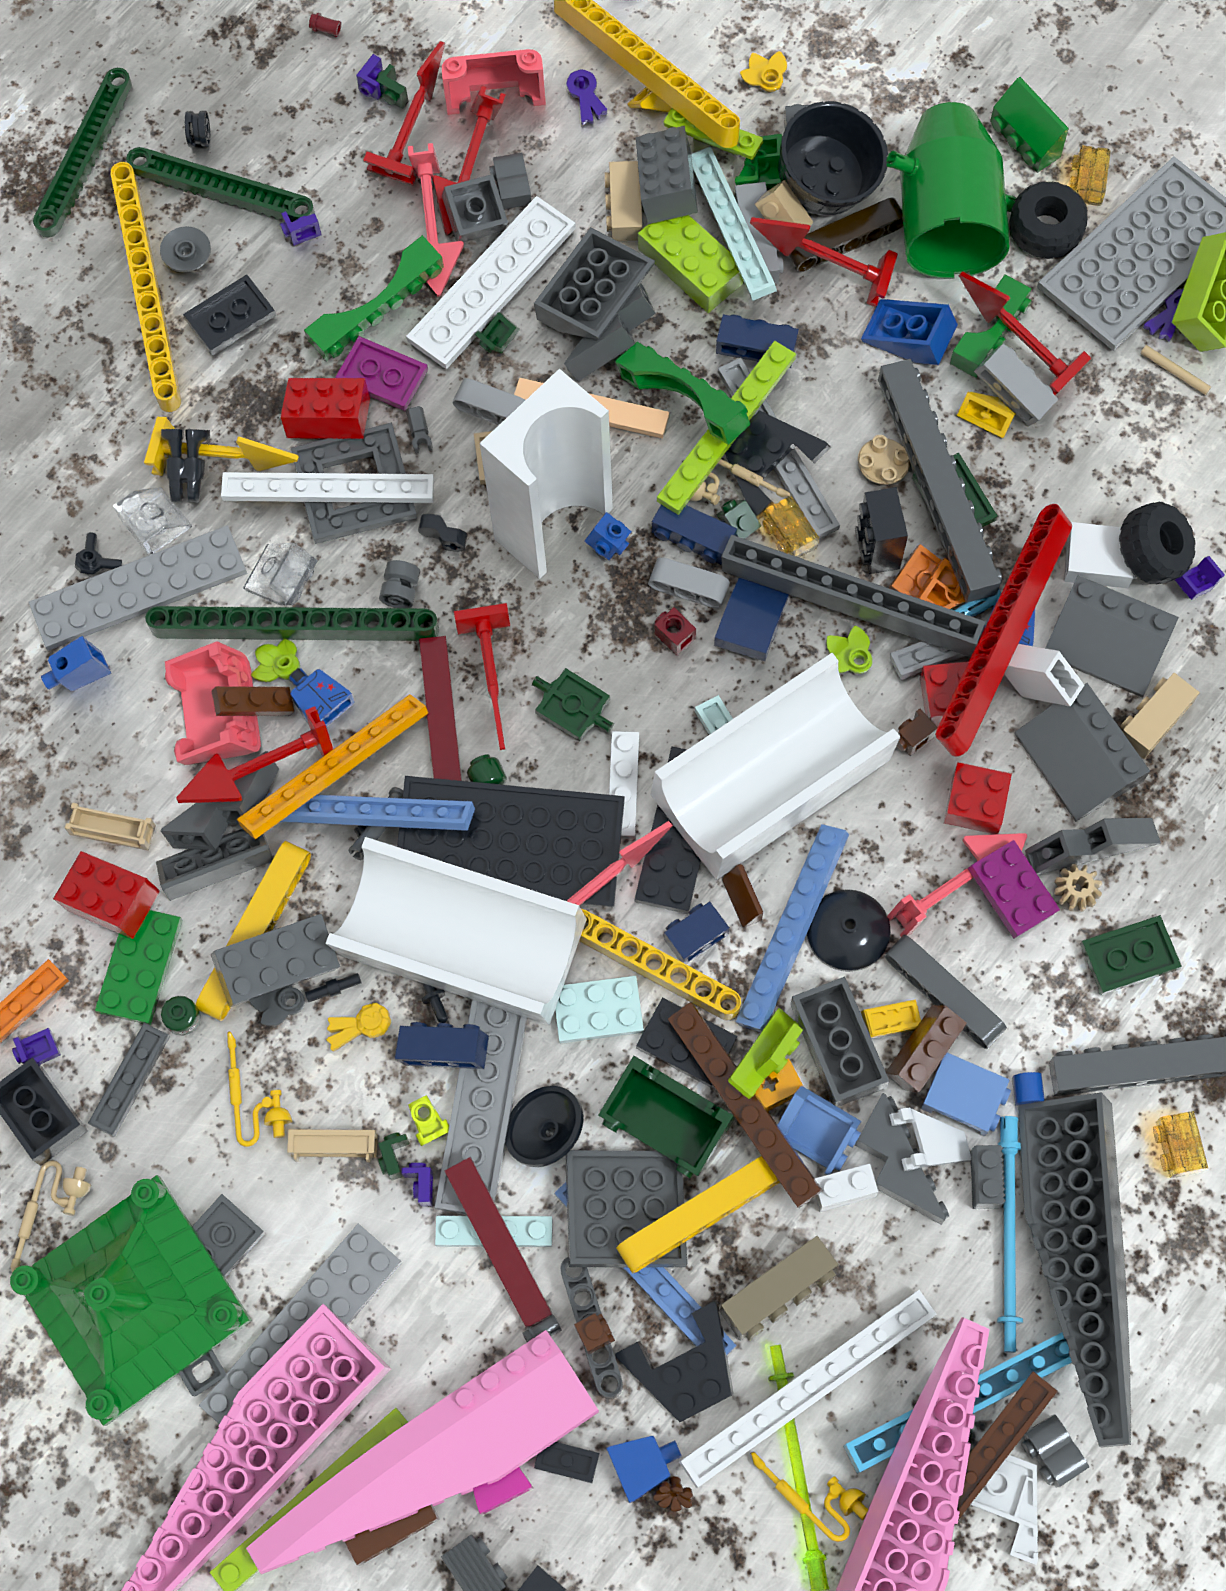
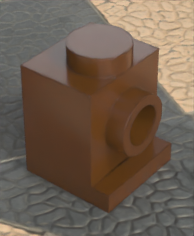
M919 708L915 712L913 721L909 718L899 726L898 734L900 739L896 746L900 751H906L909 756H912L935 738L938 727Z
M594 1313L574 1324L589 1355L615 1341L602 1314L597 1316Z

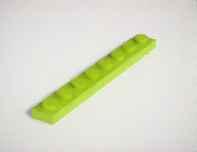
M776 341L772 343L731 398L734 401L742 402L746 406L749 421L796 359L795 352ZM708 429L658 494L657 502L679 515L735 439L727 445L711 435Z
M397 1408L393 1409L209 1572L223 1591H237L259 1571L246 1549L251 1543L341 1470L408 1423Z

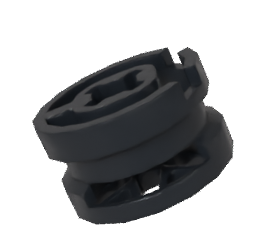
M206 110L199 111V113L186 111L184 123L188 146L196 147L197 144H201L203 147H209L211 141L210 139L207 140V138L211 135L208 112Z

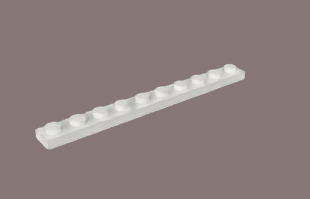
M916 1291L679 1463L695 1487L698 1488L937 1315L921 1291Z

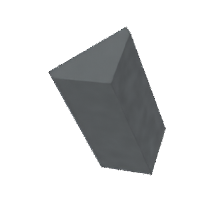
M240 829L224 835L216 850L188 849L156 861L160 886L171 901L270 863L273 857L264 834L254 839L244 829Z

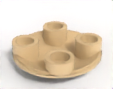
M877 435L873 440L865 443L858 454L860 471L867 479L877 484L887 485L896 483L909 470L910 460L905 448L900 443L883 435Z

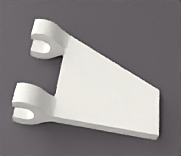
M903 1108L898 1110V1113L889 1114L892 1126L912 1122L920 1153L912 1154L910 1158L902 1159L904 1171L971 1160L964 1131L911 1108Z

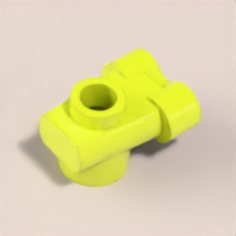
M427 1095L408 1104L411 1116L418 1130L416 1137L420 1146L448 1133L449 1124L447 1120L442 1121ZM420 1108H428L429 1116L427 1118L419 1116Z

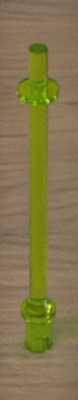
M781 1344L770 1346L775 1375L769 1376L768 1379L770 1382H776L777 1390L787 1385L788 1379L794 1377L793 1372L786 1373ZM793 1418L784 1425L795 1489L809 1504V1510L812 1512L795 1418ZM800 1514L807 1549L804 1554L805 1558H802V1561L807 1566L810 1591L828 1590L830 1586L824 1563L827 1560L826 1554H823L818 1547L814 1522L806 1514Z

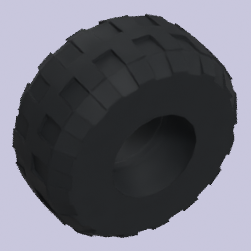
M1043 181L1030 185L1018 195L1012 207L1009 222L1011 236L1019 248L1037 258L1052 259L1065 256L1083 238L1088 220L1087 206L1079 193L1059 182ZM1043 215L1051 216L1060 223L1055 225L1046 224L1037 217Z
M1159 501L1143 505L1127 514L1120 528V551L1126 566L1130 568L1136 577H1139L1140 580L1146 583L1157 585L1173 581L1188 572L1195 557L1196 542L1191 525H1189L1185 515L1179 512V509Z

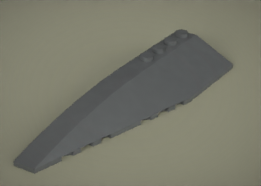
M1102 1092L1018 1105L1025 1217L1032 1231V1239L1040 1256L1044 1276L1049 1284L1050 1295L1063 1336L1067 1340L1071 1361L1075 1365L1079 1386L1088 1406L1087 1410L1097 1442L1101 1448L1131 1445L1128 1306L1112 1103Z

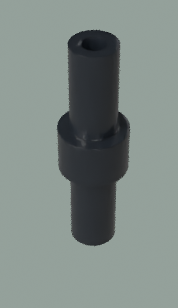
M358 973L340 980L334 978L326 981V985L305 992V995L310 1003L329 995L334 997L342 994V990L362 982Z

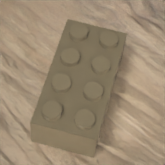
M815 1236L724 1302L720 1307V1313L740 1341L745 1337L750 1341L763 1331V1324L768 1320L775 1323L785 1316L788 1311L787 1307L794 1302L798 1306L811 1296V1289L816 1285L821 1289L834 1280L836 1276L835 1270L839 1264L820 1238Z

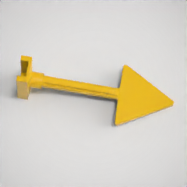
M157 416L144 464L153 466L151 472L153 475L163 476L165 459H168L170 455V448L167 441L161 437V429L175 428L167 417ZM237 437L236 443L239 447L201 444L199 448V456L232 459L246 458L257 471L294 463L299 458L296 454L243 437ZM182 442V454H187V443Z

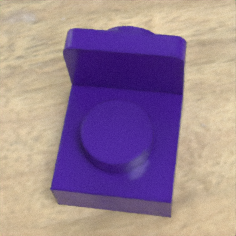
M372 54L356 77L360 92L366 97H373L379 100L381 98L380 84L376 79L383 70L381 58L375 54Z
M286 211L281 213L284 222L280 223V227L285 238L290 237L294 246L322 235L315 213L309 216H302L293 222L290 221Z
M409 1163V1167L401 1168V1174L404 1178H418V1181L413 1183L414 1199H418L421 1207L433 1206L432 1169L426 1167L425 1163Z

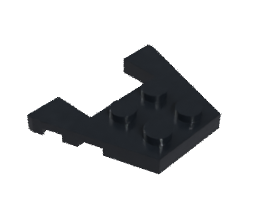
M759 410L750 419V425L735 439L725 455L730 464H738L764 479L796 446L814 464L831 446L826 441ZM734 475L746 502L759 520L774 505V502L759 487Z
M717 1300L691 1313L705 1342L674 1359L654 1368L640 1341L615 1353L616 1358L679 1422L734 1394Z

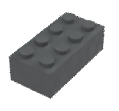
M685 126L671 127L664 131L646 133L636 137L641 202L648 224L698 213L692 154Z
M322 914L217 949L210 954L229 1008L329 973L340 967L335 951L326 944L329 933Z
M845 976L792 996L791 1008L799 1027L803 1029L802 1034L833 1105L839 1107L887 1088L889 1084L888 1076Z

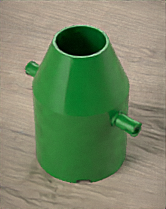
M958 102L934 105L927 109L920 117L905 155L891 151L886 160L887 167L900 171L904 245L907 263L915 271L935 278L955 279L954 274H960L962 271L965 273L969 272L971 276H974L997 266L1007 256L1010 248L1007 212H1011L1016 197L1005 193L1002 155L975 111L970 106Z

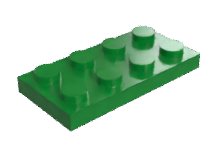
M149 910L133 939L118 934L95 1008L96 1013L142 1024L146 1023L151 1026L182 924L181 917Z

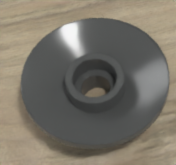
M189 226L179 227L170 231L163 238L160 245V255L167 267L177 272H191L200 268L206 263L211 253L210 241L206 234L195 227Z

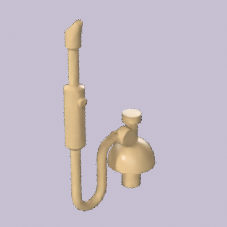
M722 459L718 462V464L730 469L732 474L757 487L761 485L782 498L790 496V493L786 490L763 481V477L738 464L732 465ZM711 472L708 477L712 478L714 483H710L707 486L704 481L690 501H699L706 498L711 501V504L717 505L720 500V496L716 494L719 486L718 476Z
M50 1160L41 1166L31 1201L27 1202L18 1233L20 1240L15 1258L12 1259L10 1266L12 1272L20 1267V1258L25 1240L29 1239L39 1206L37 1199L46 1169L50 1166L56 1168L51 1198L55 1203L64 1208V1214L70 1216L75 1214L74 1206L76 1199L84 1197L92 1186L84 1181L87 1169L76 1167L73 1178H64L63 1190L70 1197L58 1198L56 1194L62 1175L61 1164L55 1160Z

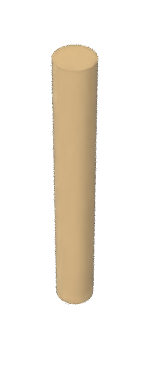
M1148 345L1141 351L1140 354L1205 396L1210 391V385Z

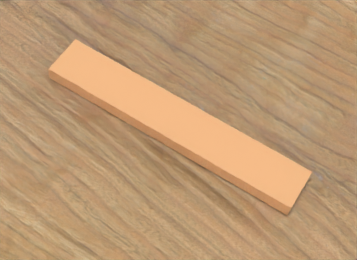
M519 378L514 395L526 400L544 383ZM590 394L609 410L610 427L663 439L669 419L668 411Z

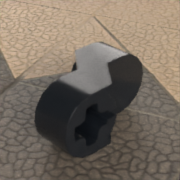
M421 515L418 532L421 535L439 539L442 547L447 551L462 552L465 550L468 536L465 531L447 527L441 515Z

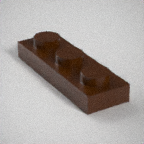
M216 686L211 691L216 716H291L295 712L290 695V687Z

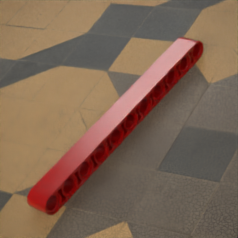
M1050 504L1039 513L936 730V738L954 757L963 755L970 748L1072 530L1071 521L1057 504Z

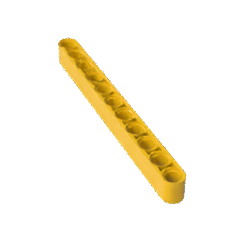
M554 0V12L715 143L724 148H732L738 144L740 118L593 0Z
M119 162L112 167L111 178L153 392L160 408L165 412H173L181 405V395L139 186L132 166L126 162ZM167 394H172L170 397L163 398Z

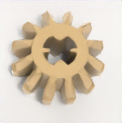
M1072 864L1070 871L1063 868L1060 872L1061 877H1056L1054 883L1058 887L1054 890V895L1062 896L1059 901L1060 905L1066 902L1070 903L1069 911H1073L1076 905L1081 912L1085 911L1086 905L1094 907L1096 904L1095 899H1099L1102 895V892L1098 890L1102 886V881L1094 880L1097 875L1096 871H1092L1090 874L1086 872L1088 869L1087 865H1083L1081 870H1079L1076 864ZM1076 884H1079L1080 886H1082V887L1080 888V890H1081L1080 892H1078V891L1075 890V888H1076L1075 885H1076Z

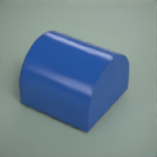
M1026 1072L1012 1077L1015 1106L1045 1101L1041 1073Z

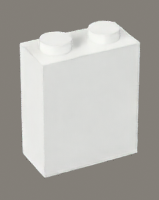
M1072 522V530L1067 538L1064 582L1074 583L1079 575L1103 586L1129 588L1132 579L1137 577L1126 566L1123 555H1121L1119 542L1121 527Z
M1018 644L1004 673L1021 697L1070 707L1084 687L1083 682L1060 651Z

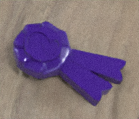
M580 69L572 72L567 79L566 86L571 96L580 100L581 124L584 125L587 122L593 124L592 111L598 120L602 115H607V108L594 94L597 87L596 78L592 72Z
M1184 289L1176 290L1166 299V310L1144 324L1143 328L1149 330L1150 335H1153L1164 325L1159 334V339L1165 338L1168 342L1171 341L1176 328L1172 320Z

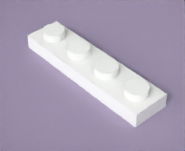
M612 731L609 795L625 796L621 839H635L639 732Z

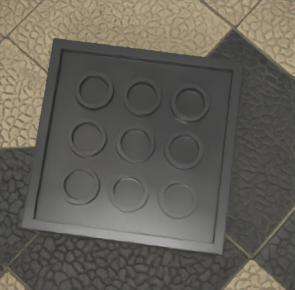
M570 1150L565 1155L569 1267H628L616 1247L630 1236L684 1204L683 1174L676 1170L678 1164L658 1151ZM686 1242L646 1267H686Z

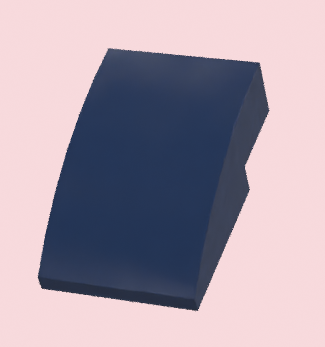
M739 578L716 632L714 646L766 661L789 594Z

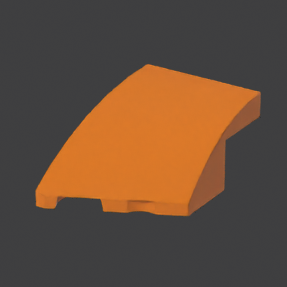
M921 544L916 546L889 586V589L948 609L965 602L950 561L946 558L941 560Z

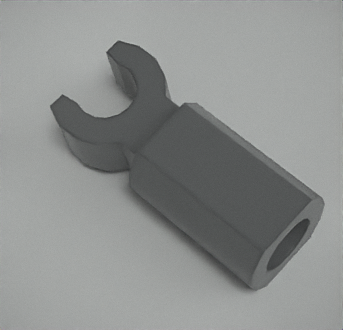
M420 406L408 408L406 415L411 436L413 437L412 445L416 454L419 453L418 445L420 443H426L429 451H431L433 445L431 438L428 436L429 431L424 409Z

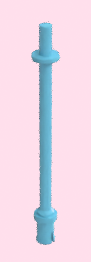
M1002 1116L1000 1117V1142L998 1145L1003 1147L1001 1152L1004 1159L1003 1171H1005L1003 1173L1005 1177L1004 1199L1006 1200L1004 1202V1316L998 1317L997 1323L1004 1324V1352L1014 1353L1016 1352V1324L1023 1323V1318L1016 1316L1015 1155L1021 1150V1143L1018 1142V1117Z

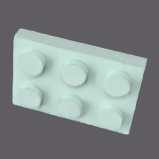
M636 976L563 985L555 1008L560 1044L644 1032Z

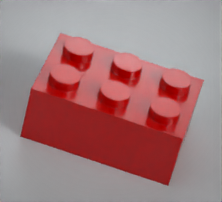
M288 378L280 417L286 438L363 439L370 404L365 378Z
M80 851L53 900L68 912L133 939L160 890L143 876Z

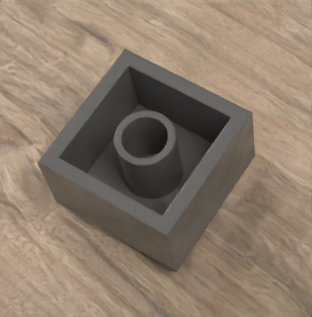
M493 174L444 187L442 199L456 241L466 242L503 232L506 229L508 221Z

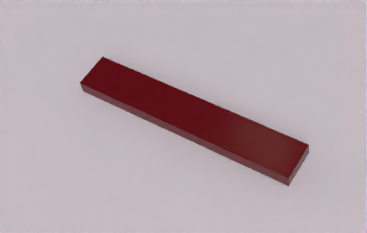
M446 636L419 639L426 708L428 711L427 719L433 777L436 779L462 781Z
M469 1157L444 1170L525 1327L531 1326L550 1316L552 1311L472 1158Z

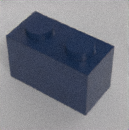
M710 901L704 906L702 903L696 905L688 912L689 916L682 921L676 919L665 928L667 930L664 932L665 942L679 961L684 964H688L729 935V926Z

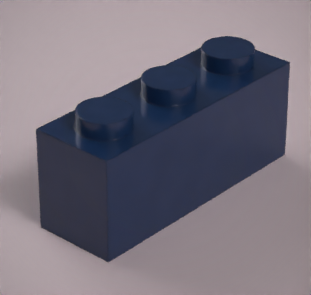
M723 314L716 340V354L759 362L774 341L795 352L799 329L787 324L776 325L761 319L751 320L735 314Z
M660 505L652 520V533L658 539L665 542L669 540L677 544L683 551L699 554L705 561L712 564L716 562L722 565L721 557L731 535L737 536V528L687 505L679 515Z
M411 1022L410 1026L399 1027L395 1059L405 1066L485 1069L489 1036L480 1030L479 1026L473 1024H464L463 1028H453V1025L447 1023H437L436 1027H427V1024Z

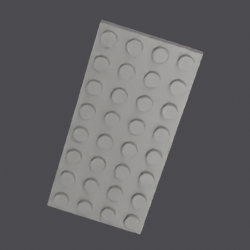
M1173 156L1038 282L1037 288L1114 351L1158 310L1168 297L1186 283L1202 237L1226 232V197Z

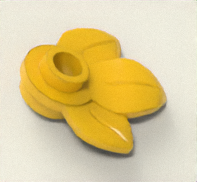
M781 51L776 52L769 60L756 53H751L749 69L740 71V75L747 84L760 86L765 91L774 92L779 90L783 84L782 75L787 70V61Z

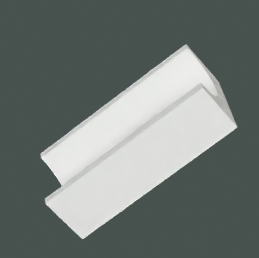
M559 369L480 442L494 539L539 579L547 573L542 522L554 511L568 506H586L602 514L609 513L613 509L609 410Z
M830 653L655 771L650 795L716 880L890 761L900 739L899 734L894 728L889 732L878 729L861 714L843 686L838 671L839 661L833 653Z
M365 837L361 847L364 853L363 872L356 898L346 920L338 931L333 934L329 933L326 944L342 957L550 1025L586 922V917L580 906Z

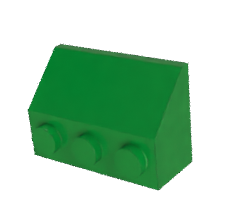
M1018 77L994 105L990 122L992 127L1007 139L1009 146L1016 149L1022 155L1025 163L1030 167L1032 166L1038 173L1061 158L1069 128L1021 77Z

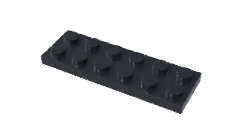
M671 746L668 762L687 749ZM658 804L651 832L668 821L673 825ZM674 825L645 855L634 900L635 903L688 914L701 860Z

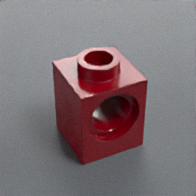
M674 607L668 613L666 611L662 612L655 620V635L676 656L696 639V628ZM675 626L678 627L680 631L677 633H670L669 631H667V629L669 627Z

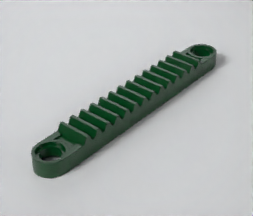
M112 68L105 75L34 215L33 224L39 235L43 237L55 236L60 231L67 215L71 214V207L75 206V199L79 198V191L83 190V183L87 182V175L91 174V167L95 166V159L99 158V151L103 150V143L107 142V135L111 134V127L115 126V119L119 118V111L123 110V104L131 90V79L125 69ZM116 78L125 79L121 85L116 86L112 84ZM45 219L53 220V224L50 227L44 228L40 226L41 222Z
M144 147L133 148L126 157L127 163L132 166L135 175L154 180L157 184L161 182L166 187L171 185L176 190L181 188L186 193L187 191H190L193 195L198 193L203 198L208 196L213 201L218 199L221 203L227 202L232 207L237 205L239 209L244 207L249 212L254 210L259 215L264 213L269 218L274 216L276 220L283 219L281 213L286 211L290 221L293 222L302 216H309L315 213L311 199L306 196ZM138 157L146 158V162L143 165L133 164L134 160ZM299 206L308 207V211L305 214H297L295 209Z

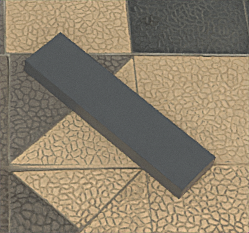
M143 1023L88 1122L89 1125L113 1137L116 1136L170 1038L168 1034Z

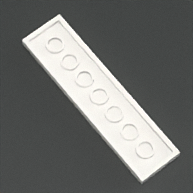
M536 196L406 336L407 342L447 369L477 337L475 333L478 330L482 331L490 323L496 314L501 311L576 229V223Z

